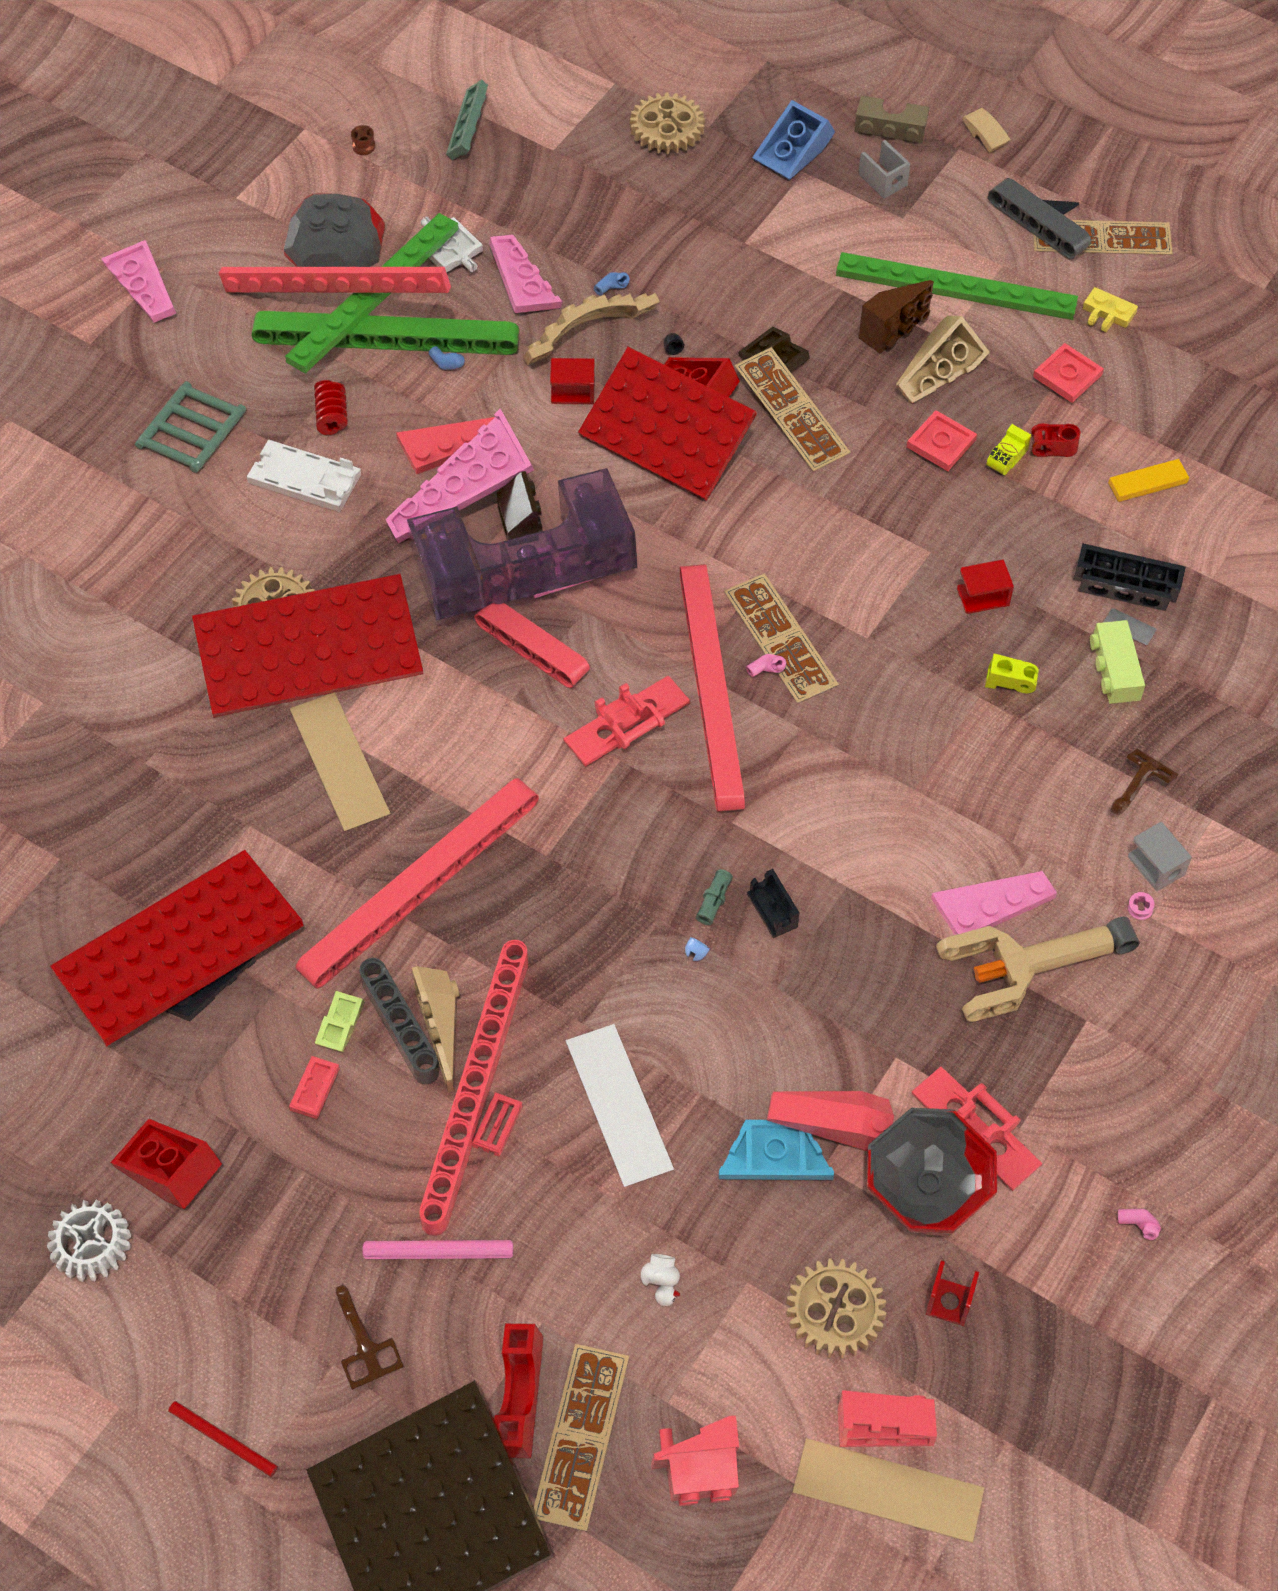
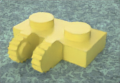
M1094 287L1085 300L1083 309L1091 313L1088 325L1094 326L1099 317H1102L1105 320L1102 323L1101 330L1107 332L1113 323L1127 328L1137 313L1138 306Z

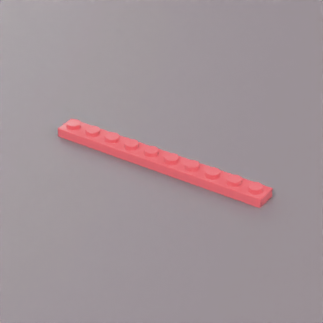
M222 267L219 271V276L226 292L448 293L451 288L445 267Z

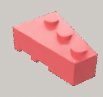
M842 1390L838 1406L840 1447L934 1446L937 1438L934 1399H926L925 1396L921 1395L906 1397Z

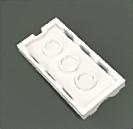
M268 440L260 453L261 461L254 463L247 475V481L250 484L341 512L361 476V470L354 467L352 461L340 458V462Z

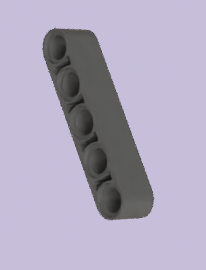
M1006 178L989 191L988 198L994 207L1065 257L1073 259L1091 245V237L1086 230L1013 179Z
M377 958L366 959L362 962L359 969L363 989L417 1082L426 1085L435 1082L439 1077V1064L435 1051L384 963ZM373 973L379 974V976L375 978L368 977L370 974ZM383 996L392 997L391 999L386 1001L381 1000ZM398 1018L405 1019V1021H403L402 1023L393 1022L395 1019ZM410 1041L419 1042L415 1046L406 1045ZM423 1064L432 1065L429 1069L419 1068Z

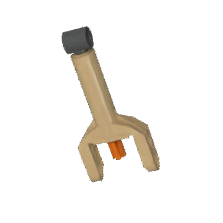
M1123 916L1111 920L1106 926L1027 947L1020 946L1007 933L987 926L944 938L936 945L940 958L950 961L995 950L994 957L996 961L973 968L975 979L982 983L1003 977L1008 988L975 996L963 1006L962 1010L966 1020L975 1022L1018 1010L1034 974L1110 954L1114 949L1118 954H1125L1135 950L1139 946L1140 941L1129 918Z

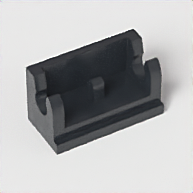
M774 869L766 871L763 881L758 883L756 878L751 881L750 891L747 892V895L771 936L776 938L798 928L800 912Z

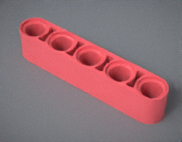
M492 598L474 616L476 623L481 629L567 688H572L590 670V666L584 657L497 598Z

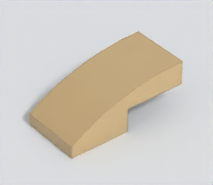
M980 108L962 118L974 138L979 136L989 153L1009 143L1010 138L985 109Z

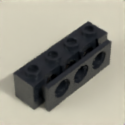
M1082 543L1073 579L1081 581L1079 592L1166 611L1170 601H1177L1186 566ZM1097 585V586H1101V587H1103V588H1102V589H1098V588H1095L1094 586ZM1120 591L1128 592V595L1121 594ZM1146 597L1154 598V601L1147 600Z

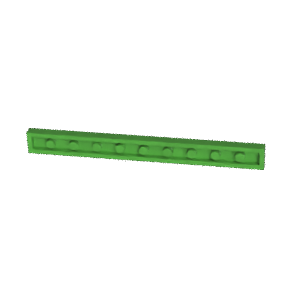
M438 213L381 267H420L459 230L458 223ZM352 293L285 356L286 363L306 374L391 293Z
M841 252L836 270V276L892 287H902L932 280L934 281L932 293L935 295L1069 320L1074 319L1078 300L1076 295Z

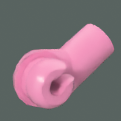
M765 654L747 665L746 671L752 678L763 671L779 673L785 669L786 660L782 656Z
M1118 1209L1119 1224H1136L1144 1233L1143 1237L1145 1239H1157L1161 1227L1159 1221L1148 1210Z

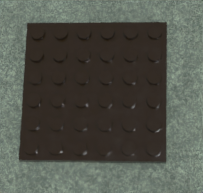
M475 1380L306 1469L354 1591H491L554 1557L480 1386Z

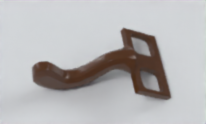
M1139 749L1134 750L1128 754L1127 758L1139 765V771L1124 794L1114 800L1111 812L1115 815L1122 814L1132 803L1149 777L1157 776L1163 781L1170 783L1179 774ZM1134 755H1138V756H1140L1141 758L1145 759L1146 761H1142V760L1138 759L1137 757H1135ZM1158 769H1160V770L1166 772V773L1169 774L1171 777H1168V776L1162 774L1161 772L1158 771Z
M345 1285L336 1287L335 1293L357 1343L356 1353L340 1360L351 1389L353 1390L404 1367L393 1338L379 1344L372 1342L360 1321L347 1287ZM388 1346L393 1347L397 1357L396 1363L386 1368H381L376 1357L377 1351ZM363 1359L368 1375L357 1381L351 1380L347 1370L348 1364Z

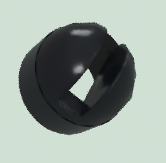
M670 333L664 338L663 344L668 354L677 355L684 349L685 344L678 334Z

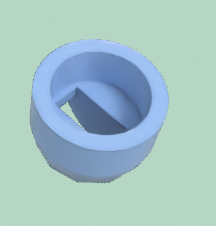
M690 937L685 947L687 957L692 952L696 954L693 961L702 960L710 950L707 945L693 937Z

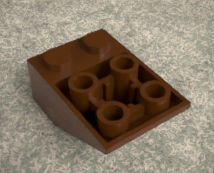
M927 280L878 292L862 305L859 339L879 354L887 348H892L898 339L903 335H908L914 326L919 322H924L930 315L934 281Z

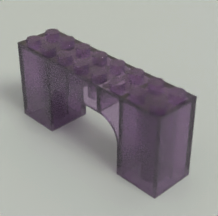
M605 468L558 480L562 524L553 529L499 543H481L471 538L465 528L458 507L407 519L413 557L436 621L476 611L494 603L502 604L638 568L635 530L608 469Z

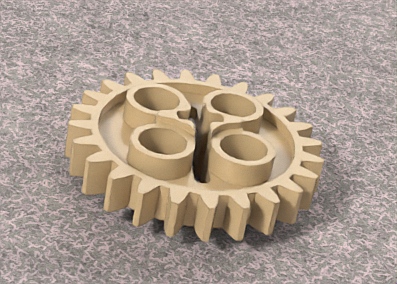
M666 92L665 96L661 97L659 93H656V98L648 96V102L641 99L640 106L635 105L634 111H631V135H635V141H640L641 147L648 144L649 151L653 148H657V153L664 149L666 154H669L671 149L678 153L679 148L686 151L687 144L694 147L695 141H700V136L704 134V112L700 111V105L694 106V100L687 102L686 96L678 98V93H675L673 97H670L669 93Z
M270 567L268 574H265L260 569L259 577L256 578L250 574V583L242 581L243 589L235 590L237 597L232 598L233 606L237 607L315 590L311 589L309 581L304 582L302 574L295 577L294 570L292 569L287 574H284L283 567L279 569L278 573H274L273 568ZM272 589H278L276 592H269Z
M830 1258L827 1267H823L817 1261L816 1271L807 1266L805 1268L806 1278L797 1275L796 1283L798 1286H790V1293L794 1296H788L786 1303L792 1306L787 1309L786 1313L787 1317L793 1318L790 1321L789 1327L799 1328L796 1332V1339L806 1337L805 1348L810 1347L812 1344L817 1345V1355L824 1348L827 1349L828 1358L832 1357L834 1351H838L841 1359H843L845 1351L848 1349L853 1356H856L857 1346L859 1345L862 1349L867 1350V1339L875 1342L877 1339L875 1331L881 1332L884 1324L880 1321L885 1320L886 1312L880 1309L885 1308L886 1300L878 1299L882 1295L883 1289H873L877 1279L874 1277L867 1280L866 1268L860 1273L856 1272L857 1263L855 1262L850 1268H846L844 1259H841L839 1266H834ZM828 1284L833 1286L836 1291L825 1293L820 1287ZM847 1285L848 1289L843 1296L841 1308L837 1310L830 1331L826 1332L824 1328L830 1319L831 1310L836 1305L842 1286ZM856 1296L861 1298L864 1303L858 1306L853 1305L849 1298ZM812 1311H819L823 1314L824 1318L814 1320L808 1314ZM846 1323L851 1326L852 1331L842 1332L837 1328V1325Z

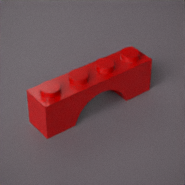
M505 1323L502 1357L505 1369V1390L501 1409L495 1415L494 1421L511 1458H531L544 1338L536 1324Z

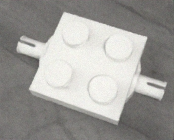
M429 217L423 218L421 225L426 226L431 221ZM453 217L451 219L458 223L459 230L434 252L429 259L437 267H445L446 272L461 264L470 272H473V270L477 269L478 265L471 258L481 253L483 246Z

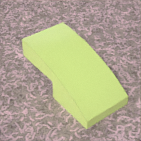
M336 991L328 1015L323 1018L315 1044L343 1052L353 1033L365 1001L362 998Z

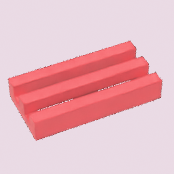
M495 1092L474 1137L472 1146L477 1149L479 1147L483 1148V1151L488 1153L490 1151L494 1152V1155L500 1157L523 1107L522 1102ZM499 1102L504 1103L487 1141H484L482 1139ZM510 1106H513L497 1144L494 1145L493 1143Z

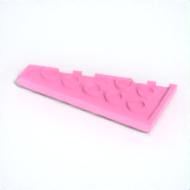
M501 409L494 414L495 418L487 426L483 425L477 430L478 434L469 443H464L437 469L438 473L430 481L426 480L420 486L421 489L412 498H407L386 518L398 543L504 487L520 472L526 471V474L534 470Z

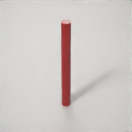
M177 1401L170 1405L168 1412L268 1476L272 1477L275 1474L278 1466Z

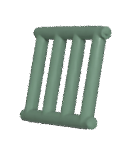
M185 381L141 434L135 446L139 449L146 447L189 466L192 472L197 473L243 416L246 407L242 404L238 406L232 405L192 388L191 383ZM185 396H188L226 412L230 416L224 423H221L183 407L179 403ZM171 413H174L216 431V434L209 441L165 421ZM160 430L203 450L197 458H194L151 438Z

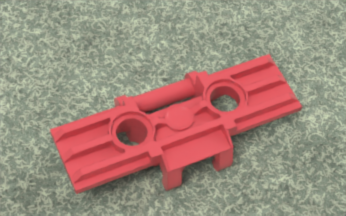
M669 676L633 695L629 692V685L625 683L619 687L620 695L617 700L607 706L603 698L595 701L598 718L566 736L563 740L584 766H587L615 748L620 749L622 747L626 749L630 746V742L653 728L664 726V718L689 704L690 699ZM644 720V722H642V723L639 724L638 726L634 727L633 729L629 730V731L626 732V733H623V732H625L626 730L632 728L634 725H636V724H638L639 722H641V721ZM601 730H610L612 734L603 739L598 736Z
M939 1067L912 1091V1094L926 1108L947 1109V1105L951 1102L961 1104L962 1107L958 1109L957 1113L990 1145L998 1142L1005 1147L1006 1152L1002 1155H997V1176L1014 1191L1042 1166V1162L1011 1133L1020 1123L1021 1119L1016 1115L1013 1117L986 1091L987 1087L983 1083L968 1092L947 1071ZM977 1099L1004 1124L1002 1127L994 1123L987 1126L975 1113Z

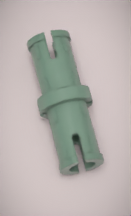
M717 870L710 888L706 889L703 894L704 901L696 915V919L704 925L713 924L719 906H722L726 900L725 893L733 879L732 874L728 871Z

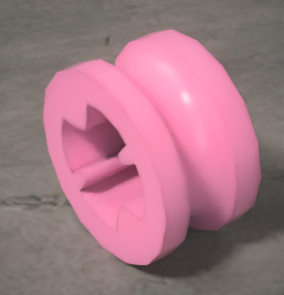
M1138 892L1131 896L1128 911L1132 917L1138 920H1145L1152 915L1154 900L1149 894ZM1138 902L1144 903V911L1138 910Z

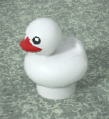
M651 1254L650 1262L644 1265L641 1271L642 1283L645 1286L650 1283L661 1285L656 1290L655 1299L661 1306H670L676 1297L680 1296V1293L673 1288L680 1279V1273L674 1266L675 1258L668 1255Z

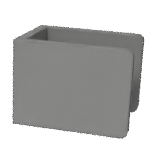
M886 140L881 143L879 162L888 173L865 152L860 154L859 175L883 198L908 186L911 163ZM896 178L898 182L892 185L893 180Z
M1162 822L1134 837L1133 842L1138 848L1130 852L1128 858L1156 891L1161 890L1186 874L1192 856Z

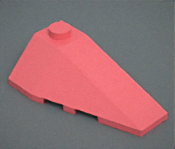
M863 1091L773 1092L767 1121L868 1151V1145L893 1124L894 1119L889 1099Z

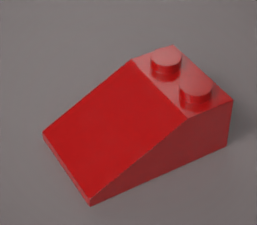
M669 357L664 364L727 397L732 394L740 382L730 358Z
M148 1119L110 1162L113 1167L164 1201L182 1209L186 1208L222 1165L206 1141L151 1119Z

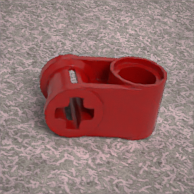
M1069 423L1037 424L1031 429V436L1034 438L1032 453L1037 457H1072L1078 452L1080 429L1076 425Z

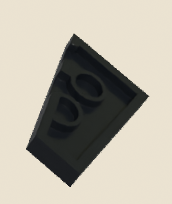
M255 957L250 958L170 1007L165 1012L190 1022L215 999V996L221 990L237 980V976L246 968L249 969L256 962Z

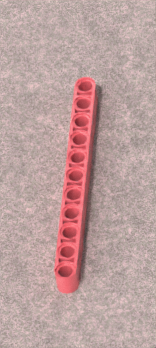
M707 565L681 566L680 582L716 811L745 809L744 790Z
M519 778L510 781L307 951L297 962L296 970L315 988L324 986L531 811L538 802V794Z
M510 940L502 947L420 1206L421 1225L423 1230L429 1235H440L448 1227L471 1153L472 1142L480 1124L526 975L528 952L526 945L519 940ZM514 955L521 957L517 960L510 959V957ZM505 980L513 981V983L509 985L502 984V982ZM496 1005L506 1006L501 1010L494 1009ZM489 1030L498 1031L494 1035L486 1034V1032ZM482 1055H487L490 1057L488 1060L480 1061L477 1059ZM473 1081L482 1082V1084L477 1087H472L469 1085ZM465 1107L474 1108L470 1113L461 1112ZM457 1133L466 1135L460 1140L452 1138ZM448 1160L458 1161L456 1165L451 1167L444 1165ZM442 1186L449 1188V1191L443 1194L435 1192L436 1189ZM431 1214L441 1215L436 1221L427 1220V1217Z

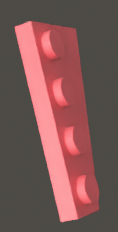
M495 417L396 432V436L415 473L420 474L441 466L464 443H469L478 434V429L483 425L487 426Z

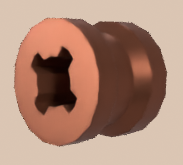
M359 125L352 129L353 151L359 155L371 154L375 150L373 129L366 125Z

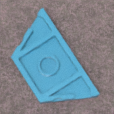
M745 1120L737 1140L734 1141L729 1150L726 1161L719 1169V1179L833 1180L834 1170L827 1164L822 1155V1149L811 1134L767 1120Z

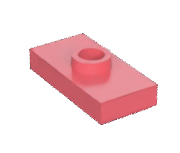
M311 1056L289 1105L290 1111L318 1119L339 1072V1064Z

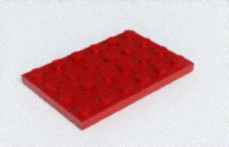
M627 346L578 433L580 436L707 501L757 413L755 410Z

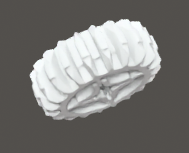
M83 1200L82 1208L79 1209L76 1205L72 1204V1212L68 1214L61 1211L60 1215L63 1220H53V1226L56 1230L48 1232V1237L52 1240L47 1243L48 1250L52 1252L50 1258L53 1263H57L56 1267L60 1272L66 1271L65 1273L70 1279L77 1274L78 1280L83 1282L86 1276L89 1275L91 1281L95 1282L98 1273L107 1278V1269L111 1267L114 1270H118L116 1260L125 1261L126 1255L123 1251L130 1250V1243L127 1240L131 1238V1233L129 1229H126L128 1227L127 1220L121 1218L122 1214L118 1209L113 1211L109 1203L102 1207L100 1201L95 1200L93 1205L89 1206L88 1201ZM106 1225L113 1230L110 1244L106 1243L103 1238ZM69 1237L76 1243L73 1248L75 1252L72 1256L66 1253Z

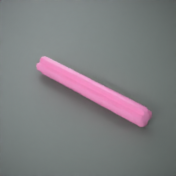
M511 1240L365 1241L363 1244V1257L365 1259L512 1258L513 1242Z

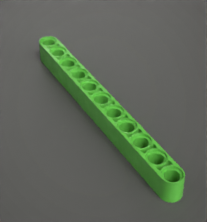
M259 311L254 317L251 337L260 344L296 346L330 314ZM367 315L334 347L430 351L431 348L437 346L442 352L511 355L518 349L520 329L517 324L507 321Z

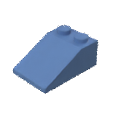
M791 100L752 158L790 180L823 151L835 131L829 120Z

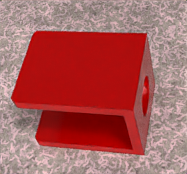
M595 358L551 359L550 384L552 404L594 405Z
M1004 559L961 567L960 573L964 584L958 585L957 591L966 614L1010 606L1014 585Z
M941 1260L925 1315L964 1326L980 1272L975 1271L970 1287L941 1279L945 1261ZM943 1295H955L958 1298L959 1305L952 1310L946 1309L941 1303Z

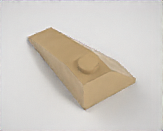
M946 316L930 333L896 383V386L910 403H914L936 391V388L956 380L958 376L974 370L990 352L962 316Z
M416 966L412 968L416 997L437 1055L448 1093L454 1092L457 1015L455 998L460 996L456 981H450L447 971Z

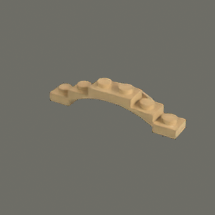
M645 293L634 300L631 294L624 297L618 294L607 300L605 294L599 297L592 295L582 301L583 304L577 307L574 304L561 310L562 314L557 319V322L545 328V332L540 338L541 341H537L527 347L528 351L523 356L527 366L548 357L554 350L553 346L556 341L567 331L579 324L604 317L633 319L654 309L660 302L656 293L647 296Z

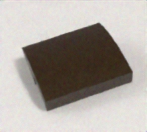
M773 326L738 352L744 361L772 347L790 372H793L810 359L808 350L792 343L790 334Z

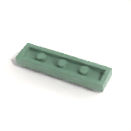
M482 79L466 89L446 155L452 160L460 155L464 156L471 148L470 142L476 132L475 126L481 116L480 110L486 99L485 94L488 88V84Z

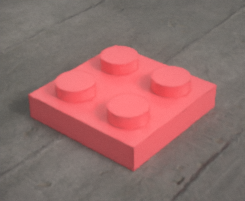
M1064 343L1034 370L1033 377L1073 403L1102 376L1104 368Z
M935 410L907 441V448L944 470L949 471L976 441L977 434Z

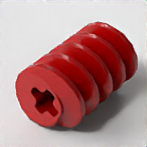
M330 380L317 382L314 386L316 428L323 435H333L339 432V430L344 429L348 424L346 389L339 382H332Z

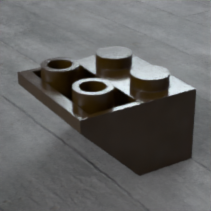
M523 471L496 493L497 508L509 548L538 543V532L542 531L540 519L542 512L539 500L535 501L534 496H536L533 480L528 481L526 471Z

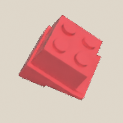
M736 1415L728 1416L700 1428L699 1435L673 1445L672 1429H660L661 1451L653 1455L651 1467L652 1469H667L671 1502L679 1501V1506H691L698 1504L701 1498H710L711 1503L730 1501V1497L735 1495L739 1488L736 1457L739 1439Z

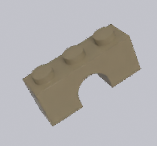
M861 95L856 113L854 132L923 143L929 107L907 103L902 113L890 114L883 109L884 99Z

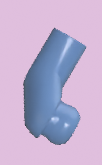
M624 272L609 273L594 286V291L602 296L609 289H623L627 287L630 281L629 275Z
M437 346L429 351V356L443 370L461 368L465 363L464 357L461 354H444Z

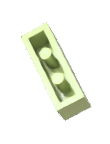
M1128 620L1096 623L1094 634L1090 635V646L1097 654L1096 669L1102 674L1101 687L1103 693L1108 696L1109 704L1141 701L1145 683Z

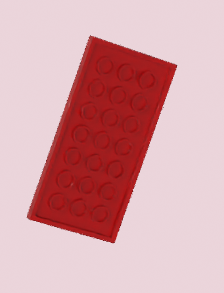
M401 574L192 615L213 718L423 675V667Z
M243 850L50 965V967L107 1047L303 927L304 924L300 916L246 850Z

